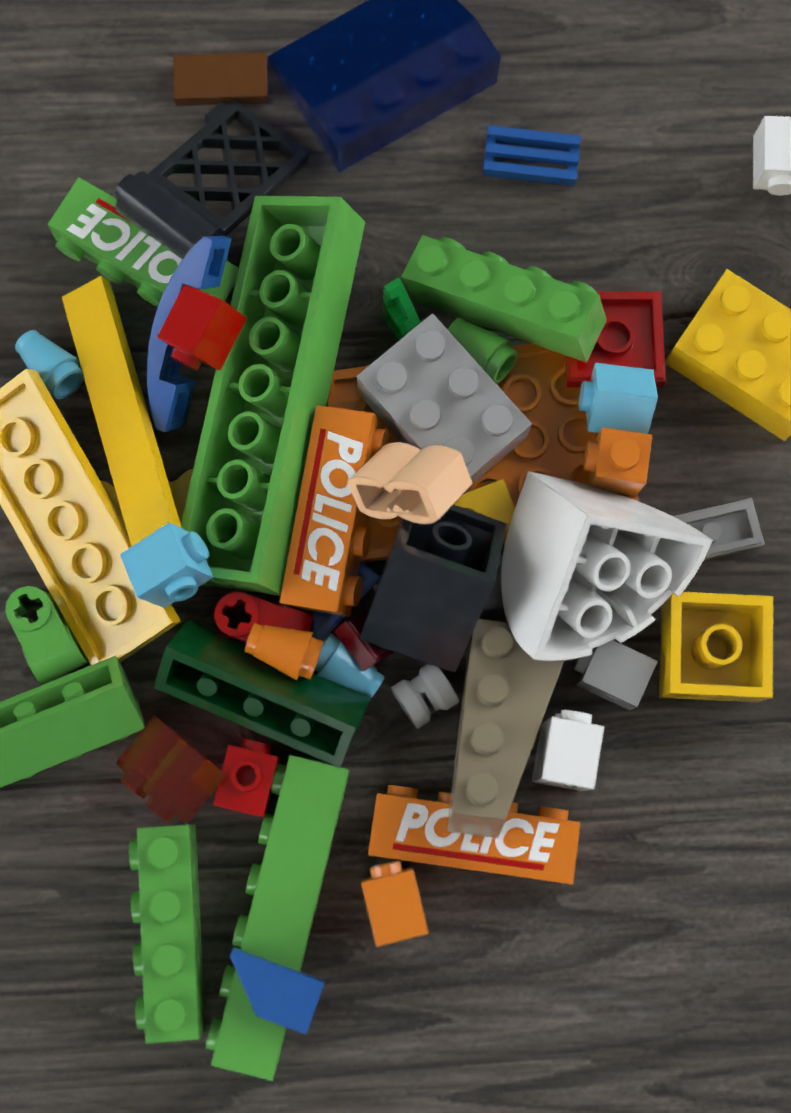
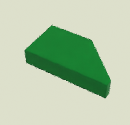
M399 277L385 285L383 290V319L398 341L421 323Z

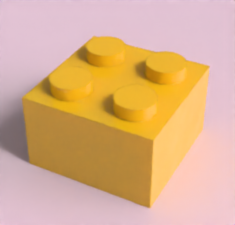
M682 592L678 597L672 593L661 605L659 698L761 702L773 698V596Z

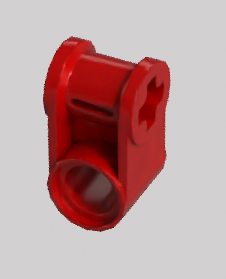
M240 592L229 593L221 598L215 607L214 613L216 625L222 634L243 644L247 643L254 623L262 626L268 625L310 632L314 621L312 616L277 603H270ZM239 605L245 606L246 615L251 621L249 624L241 622L237 629H231V622L225 614L228 610L236 612Z

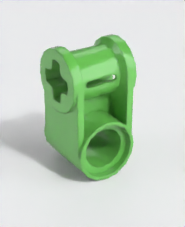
M32 586L18 588L10 595L5 609L7 618L22 646L23 654L32 673L41 685L54 681L89 662L52 595ZM31 600L43 604V607L37 610V616L39 617L37 621L24 617V614L30 611L28 602Z

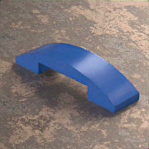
M206 236L197 242L173 273L158 305L152 325L147 358L148 397L151 414L157 430L167 432L185 426L196 382L194 379L179 374L181 363L170 357L174 348L158 339L157 336L184 284L198 290L220 287L232 238L226 236Z

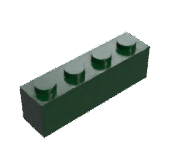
M187 620L165 648L153 688L339 768L341 767L357 735L370 702V697L319 677L314 673L311 680L299 676L296 681L254 657V655L244 652L246 644Z

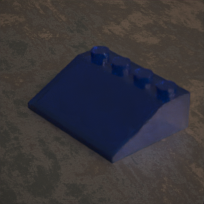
M367 0L270 54L267 58L338 172H341L497 83L501 55L478 20L458 0Z

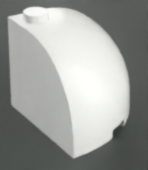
M528 471L507 531L502 557L501 590L503 607L509 628L518 644L534 660H570L592 655V648L601 646L614 639L622 643L656 619L651 614L672 593L678 597L681 595L705 559L713 540L685 522L631 498L580 482Z

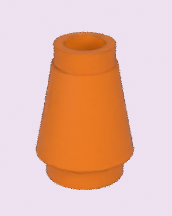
M254 623L244 652L254 655V657L296 681L299 676L311 680L324 641L313 638L314 632L268 625L262 626Z

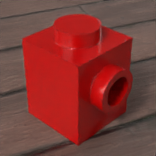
M184 284L157 338L174 348L170 357L197 371L201 363L220 371L247 317L222 299Z
M244 738L241 748L228 745L213 803L214 806L259 817H264L268 813L273 794L271 793L277 766L281 761V758L270 755L272 745Z

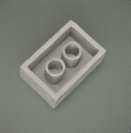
M433 313L356 376L357 393L401 443L410 444L420 450L431 445H441L462 453L473 484L526 440L532 423Z

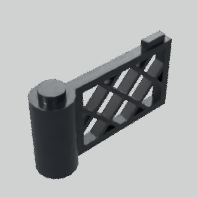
M237 100L230 105L223 101L205 115L204 122L206 125L148 174L142 171L136 175H126L114 192V198L117 200L115 205L116 211L182 260L203 237L227 236L251 214L255 196H271L307 163L309 152ZM236 120L248 128L252 136L228 135L227 126ZM201 148L222 149L223 161L199 160L198 151ZM230 149L254 150L256 162L232 161ZM263 150L279 151L288 157L289 160L286 163H265ZM172 173L193 174L194 187L176 186L167 177ZM201 174L226 175L228 188L203 187ZM235 175L259 176L260 186L257 189L237 188ZM205 201H230L232 211L224 219H221L206 208Z

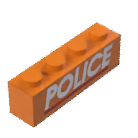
M316 405L279 603L293 608L350 617L352 606L356 607L359 604L363 582L362 578L358 576L361 557H366L370 549L371 528L367 527L369 516L359 511L347 481L384 445L389 444V431L385 429V423L376 414Z
M388 785L387 795L379 793L376 795L368 852L370 856L573 885L581 822L569 821V810L538 806V814L534 816L517 813L518 803L512 802L499 838L447 831L451 793L438 792L436 802L417 799L418 789Z

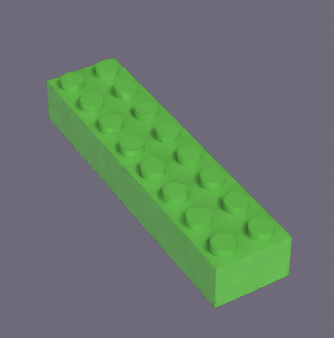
M255 196L230 305L247 317V320L222 369L215 371L181 522L182 529L197 533L208 549L209 557L206 561L213 578L202 585L281 596L316 405H327L365 227V221L341 197Z

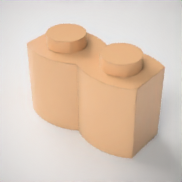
M401 442L384 445L347 481L360 512L377 519H392L400 516L405 520L419 524L436 522L473 484L462 453L441 445H431L420 450L415 446Z

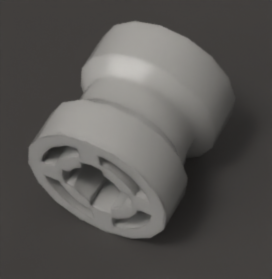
M427 664L420 668L418 676L411 681L403 679L391 687L395 698L416 729L428 723L432 713L439 709L448 710L459 703L458 697L440 668L435 665Z

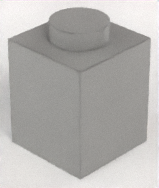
M612 640L592 648V655L577 659L573 670L581 674L576 686L627 710H632L638 707L658 661Z

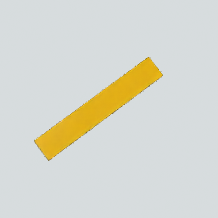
M100 276L62 296V301L132 547L167 523L182 527L111 283Z

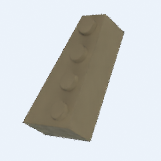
M478 619L469 640L447 831L499 838L564 660H534L518 644L508 623Z

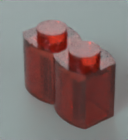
M155 715L152 716L145 725V729L140 731L115 762L125 772L120 781L142 799L149 795L150 798L146 801L145 805L168 823L176 816L186 824H189L227 776L223 770L202 754L195 746Z

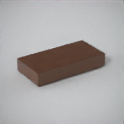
M266 52L173 55L174 101L176 106L218 105L222 101L226 104H231L235 100L241 104L269 103L268 60Z

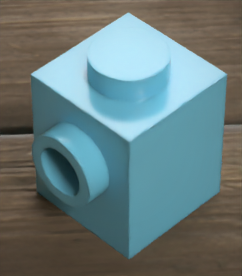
M595 363L590 382L583 381L579 393L578 407L579 411H586L588 432L599 433L602 427L648 434L658 400L654 371L651 369Z
M171 523L162 526L120 554L137 598L163 608L174 602L190 598L198 591L200 585L213 578L206 561L209 557V552L201 537L193 531L188 532Z

